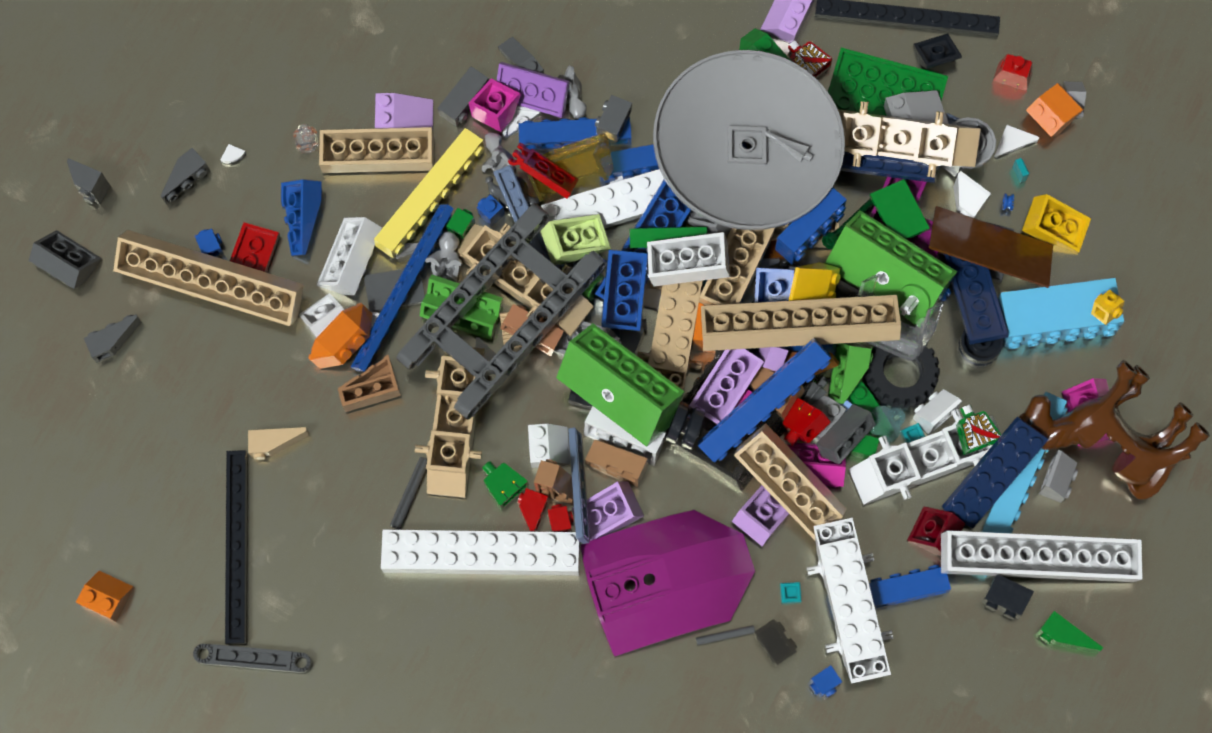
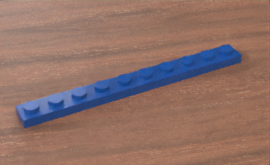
M450 205L438 206L371 328L370 337L363 343L351 365V368L354 370L365 372L370 367L371 359L374 353L379 350L383 337L388 334L391 322L398 316V310L401 304L406 301L409 289L416 283V277L424 268L426 258L433 252L436 240L443 233V227L451 219V213L454 208Z

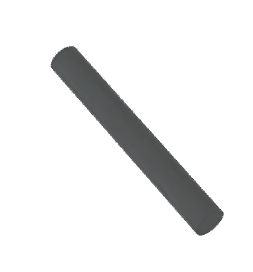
M752 625L697 637L696 643L698 646L755 633V628Z

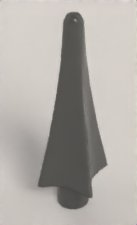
M823 379L818 384L812 381L803 401L813 405L827 393L823 389L828 383Z

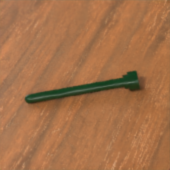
M871 198L835 232H828L822 238V243L826 248L833 249L845 225L859 210L866 213L874 205Z

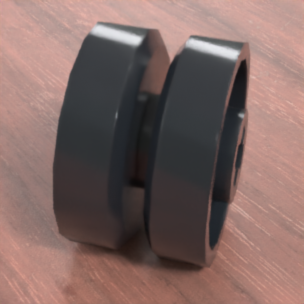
M964 329L958 342V354L966 365L973 368H986L997 360L1003 347V338L969 345Z
M680 401L665 441L675 444L680 435L683 434L681 447L691 450L701 431L706 410L695 407L690 417H688L690 405Z

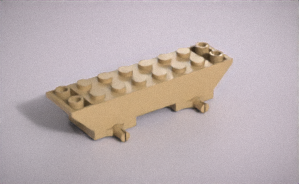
M861 101L860 112L838 109L844 129V151L854 155L852 166L860 167L861 156L880 155L923 162L929 165L927 177H935L936 167L940 165L976 167L981 128L943 124L944 112L936 111L935 122L869 114L867 113L869 102Z
M505 223L499 232L490 229L486 225L484 227L476 224L473 225L455 250L459 259L471 267L466 275L475 268L511 228L508 224ZM511 242L508 244V247L514 246ZM511 260L502 270L503 273L494 282L498 287L531 309L526 315L528 318L553 291L549 285L543 284L532 271H527L525 266L518 260ZM565 264L561 271L567 275L572 269ZM485 270L483 275H488L491 270ZM567 288L564 293L570 294L573 288ZM581 294L556 324L571 337L594 306Z
M703 280L662 286H653L652 282H650V288L661 290V298L652 348L649 353L638 351L637 356L642 360L648 361V365L684 391L686 374L689 368L701 370L702 362L691 360L690 351L699 297L703 291Z
M472 347L473 349H475L479 354H481V355L484 357V355H485V349H484V348H474V347ZM444 352L438 371L426 370L425 378L437 379V402L430 441L427 446L415 445V453H425L427 455V494L466 498L471 458L481 459L482 451L472 450L477 412L472 418L467 420L454 409V405L458 401L457 398L475 377ZM489 376L487 381H492V376Z

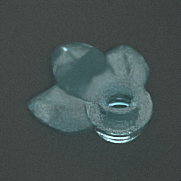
M878 406L872 410L873 415L877 419L875 420L876 425L870 432L875 435L887 436V440L890 443L899 436L901 432L900 426L905 421V413L900 408L890 409L887 406ZM899 415L898 420L894 421L893 417Z

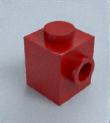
M562 504L551 506V509H548L552 532H572L570 524L574 522L572 511H568L567 506Z

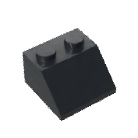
M997 574L990 582L982 602L990 610L996 611L998 609L1004 612L1003 615L1007 618L1019 619L1034 591Z

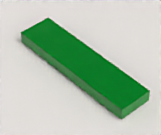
M707 227L629 229L630 248H648L647 242L707 235Z

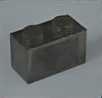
M773 619L756 630L754 637L777 668L796 655L797 651L795 649L797 646L792 638L788 639L784 634L786 630L781 622H776Z

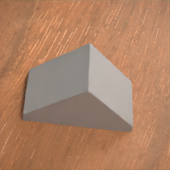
M1064 81L1063 88L1084 109L1086 89L1083 82ZM1084 110L1076 118H1083Z

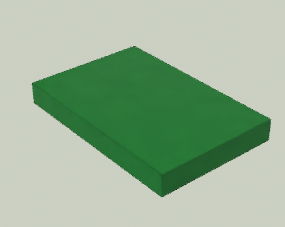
M905 179L870 194V198L884 226L906 240L930 229Z

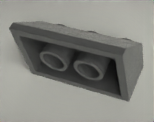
M57 230L34 242L29 261L38 268L43 269L73 289L87 281L102 259Z

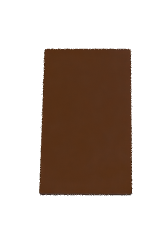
M939 206L935 207L929 243L930 249L1049 288L1053 254L1052 244Z

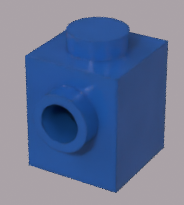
M491 195L487 198H482L478 203V215L491 227L505 215L504 207Z
M204 229L198 235H195L202 253L214 257L224 254L220 246L223 243L219 233H214L213 229Z
M830 665L812 677L810 680L812 684L809 686L815 695L819 694L820 697L826 695L828 698L837 692L836 687L841 685L842 680Z

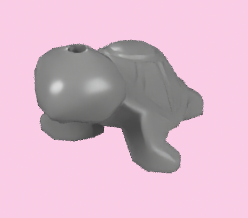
M569 65L565 75H559L558 78L570 81L566 104H569V110L573 117L579 119L585 115L587 106L579 99L581 97L582 84L574 72V67Z
M487 133L485 135L486 147L492 155L482 165V171L486 172L488 168H491L494 172L509 166L508 160L510 157L513 158V156L501 146V136L498 133ZM511 165V167H512V169H513V171H514V173H515V172H516V167L513 166V165Z
M451 231L445 232L439 239L441 250L428 256L425 262H431L433 275L458 283L457 276L462 261L455 252L459 245V240Z

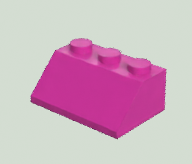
M1092 378L1062 391L1064 400L1067 401L1068 413L1078 404L1091 398L1104 396L1109 391L1106 379ZM1105 434L1098 442L1108 440L1109 438Z
M797 442L793 446L787 444L824 485L844 487L846 457L840 464H837L822 457L816 444Z

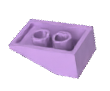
M376 93L375 129L432 127L433 130L432 99L397 93Z
M618 481L587 499L590 541L611 534L644 517L628 481Z
M761 485L739 510L732 522L763 546L789 513Z

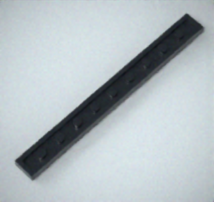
M817 0L815 17L989 36L999 35V16L847 0Z
M246 450L226 451L225 644L231 645L246 644Z

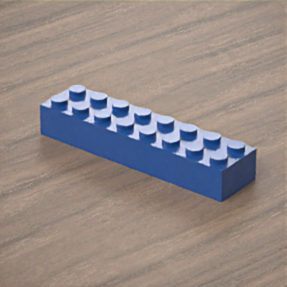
M663 179L633 229L681 227L691 209L679 200ZM629 235L621 251L648 253V248H630ZM647 255L645 285H646L647 281L649 280L648 255ZM606 275L595 291V294L604 299Z

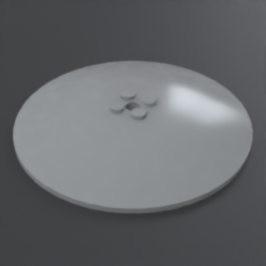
M735 50L723 52L702 59L687 68L666 90L659 104L653 129V146L656 161L665 182L681 202L701 217L735 229L764 230L776 228L796 221L808 214L820 204L832 189L839 175L844 157L845 138L842 120L827 90L813 75L796 63L762 51ZM768 131L784 139L809 146L807 152L813 155L811 160L807 161L802 158L801 162H799L779 144L767 137L765 132ZM749 142L752 148L744 149L742 143Z

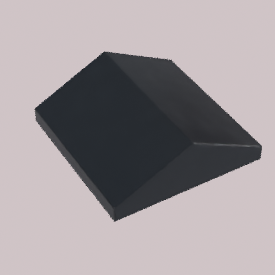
M948 33L913 44L920 64L926 69L962 58L961 53Z

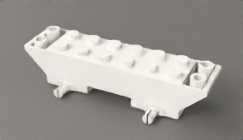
M959 409L951 411L955 423L932 435L898 446H890L887 436L880 437L879 441L883 449L879 453L873 454L866 460L851 467L849 472L863 505L901 492L904 500H907V498L912 497L908 490L909 488L973 464L976 466L993 445L964 455L956 428L958 421L963 418ZM989 416V418L992 420V422L994 423V425H995L996 428L998 429V426H997V424H996V422H995V420H994V417H993V416Z
M853 518L814 526L818 565L807 567V571H809L808 576L820 573L825 588L827 589L837 634V643L825 645L826 652L839 651L851 684L891 675L883 641L893 639V635H890L892 634L891 630L883 633L880 631L864 563L874 561L873 553L861 554Z

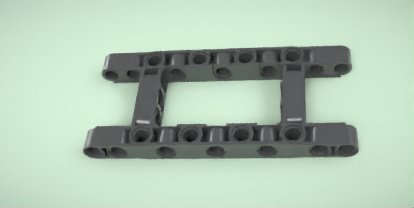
M536 203L532 204L506 234L501 237L400 350L396 357L407 369L412 370L419 366L438 345L470 372L475 379L457 398L458 401L454 405V409L467 420L476 414L607 265V261L593 250L588 255L585 254L566 275L529 245L531 240L546 225L545 222L549 217V214ZM510 242H516V244L513 247H508V244ZM511 260H518L525 266L527 271H532L543 284L549 285L553 291L497 354L488 361L454 333L451 327L477 302L476 299L485 289L488 290L503 273L502 270ZM485 270H491L488 275H483ZM567 288H573L570 294L564 293ZM465 298L462 304H457L459 299ZM541 317H548L544 323L539 322ZM434 327H439L436 333H431ZM517 345H521V346H522V348H521L520 351H518V352H514V351H513V349H514L515 346H517ZM491 374L496 375L493 381H487Z

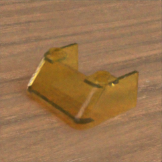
M605 133L541 154L576 178L595 173L596 176H601L606 181L614 169L609 141ZM528 174L540 202L544 200L547 193H557Z

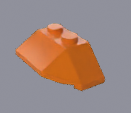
M362 303L341 311L315 339L308 358L320 369L343 365L370 337L373 313Z

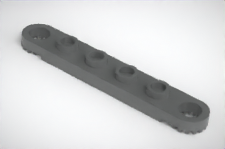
M200 644L193 651L194 659L198 663L206 665L305 673L312 665L311 658L303 652L216 644ZM204 648L207 649L209 653L207 658L200 659L198 656L199 651ZM304 657L307 662L305 667L298 668L296 666L297 659Z

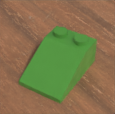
M838 343L836 345L835 357L839 361V366L832 368L828 391L829 398L840 404L845 403L869 368V363L872 362L873 354L871 348L859 343Z

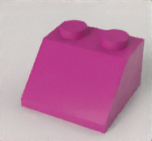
M491 78L469 102L471 115L478 121L502 132L513 119L521 95L519 92Z

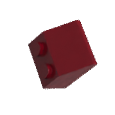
M923 506L907 541L934 555L941 556V534L946 531H962L965 523L952 512Z

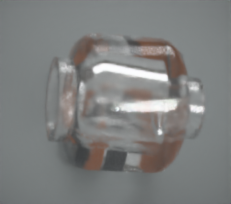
M303 124L294 131L293 137L296 149L302 153L314 152L315 148L319 145L316 129Z

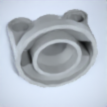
M966 117L958 119L951 124L981 128L976 167L941 165L955 178L964 168L981 167L991 159L995 152L996 138L994 132L987 123L979 119Z

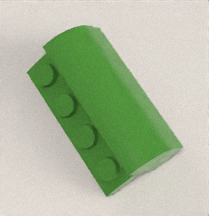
M431 275L427 294L421 302L420 317L429 319L460 283ZM483 292L476 299L477 302L463 318L460 317L452 327L491 340L499 324L500 313L503 311V298ZM465 298L459 299L457 304H462Z

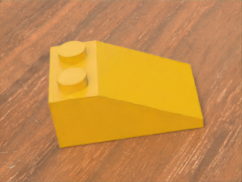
M1045 194L1033 198L1022 231L1036 239L1079 253L1091 218Z
M821 262L796 267L788 301L836 298L835 289L840 281V268Z

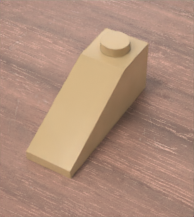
M306 427L248 430V453L256 460L266 459V457L273 456L308 437L309 431Z

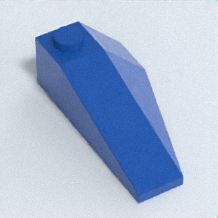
M302 179L281 183V204L286 209L287 216L284 217V220L289 225L290 230L287 236L291 256L306 255L321 203L322 181Z

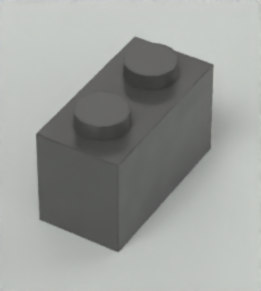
M611 95L609 101L606 100L602 108L604 112L602 116H598L595 127L597 128L598 135L618 142L632 112V103Z

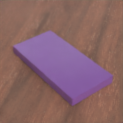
M504 62L499 63L497 82L520 93L519 106L560 118L564 116L570 81Z

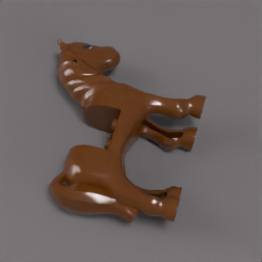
M1122 360L1116 367L1118 377L1112 388L1104 396L1091 398L1078 404L1068 414L1056 420H1053L1051 417V402L1046 395H1036L1031 398L1025 412L1018 417L1049 439L1041 450L1060 449L1078 444L1083 448H1089L1106 434L1111 441H1117L1124 450L1116 459L1112 471L1117 477L1127 483L1129 491L1137 499H1147L1158 493L1177 463L1190 459V453L1195 451L1200 443L1206 441L1210 436L1209 432L1200 423L1196 422L1190 428V434L1183 442L1166 449L1172 445L1179 433L1186 430L1187 422L1194 416L1192 411L1181 402L1174 407V415L1170 423L1157 433L1144 435L1130 427L1120 414L1118 406L1131 398L1138 397L1141 394L1142 385L1150 377L1140 366L1135 365L1133 368L1125 360Z

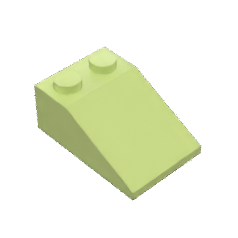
M599 214L549 221L541 230L550 261L554 265L580 260L585 254L588 255L593 250L599 254L611 249Z

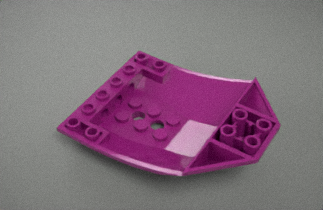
M696 510L652 520L591 540L589 543L580 544L592 598L614 657L670 638L731 621L756 572L744 534ZM647 574L655 576V582L652 585H646L644 582ZM630 580L635 581V589L627 591L626 583Z

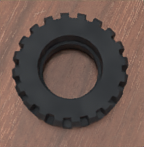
M901 334L900 340L880 341L878 345L876 344L872 348L873 358L864 374V382H867L866 387L873 393L874 398L881 401L880 405L886 407L887 404L891 406V410L901 408L902 411H907L909 407L915 409L920 403L924 404L929 396L932 395L939 380L940 368H938V357H934L935 351L932 348H927V342L924 340L922 342L917 341L918 337L914 335L912 338H908L907 334ZM897 357L912 361L919 370V380L910 387L903 388L893 385L884 375L886 362Z

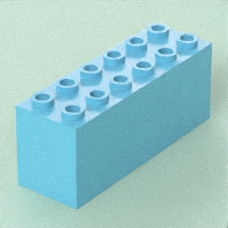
M1116 278L1049 286V288L1040 287L1001 292L998 301L1008 331V338H1003V348L1016 349L1020 345L1027 344L1029 347H1033L1042 342L1054 344L1058 340L1071 342L1081 337L1093 339L1097 335H1104V337L1115 335L1124 323L1123 313L1118 319L1114 318L1105 325L1094 317L1091 311L1095 299L1100 294L1111 290L1119 295Z

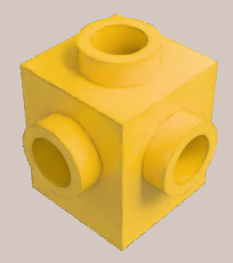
M1108 290L1095 299L1091 314L1107 325L1114 318L1118 319L1122 315L1124 300L1119 295Z

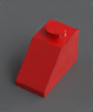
M526 488L525 493L521 492L518 504H520V511L529 531L537 532L549 498L544 494Z

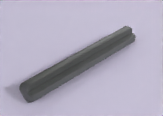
M420 457L390 523V526L394 529H401L427 470L426 458Z

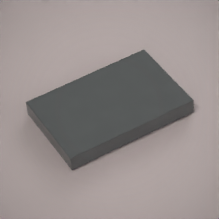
M404 269L364 275L369 311L379 312L382 310ZM421 271L416 277V283L409 289L406 301L401 304L400 308L421 304L424 299L425 293Z

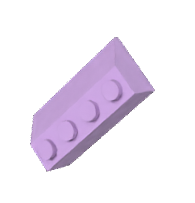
M774 0L760 30L787 43L793 42L797 39L815 0Z
M746 349L725 350L690 403V407L693 409L699 407L706 410L704 416L718 424L735 408L764 361Z

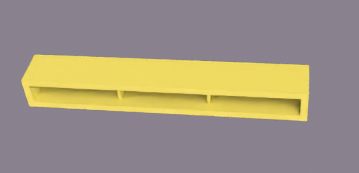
M466 128L461 132L374 238L377 248L392 258L404 250L406 242L414 238L416 230L419 226L422 227L426 223L428 215L437 210L441 199H445L449 195L450 188L454 184L459 183L464 171H468L473 164V160L481 156L484 151L483 139Z

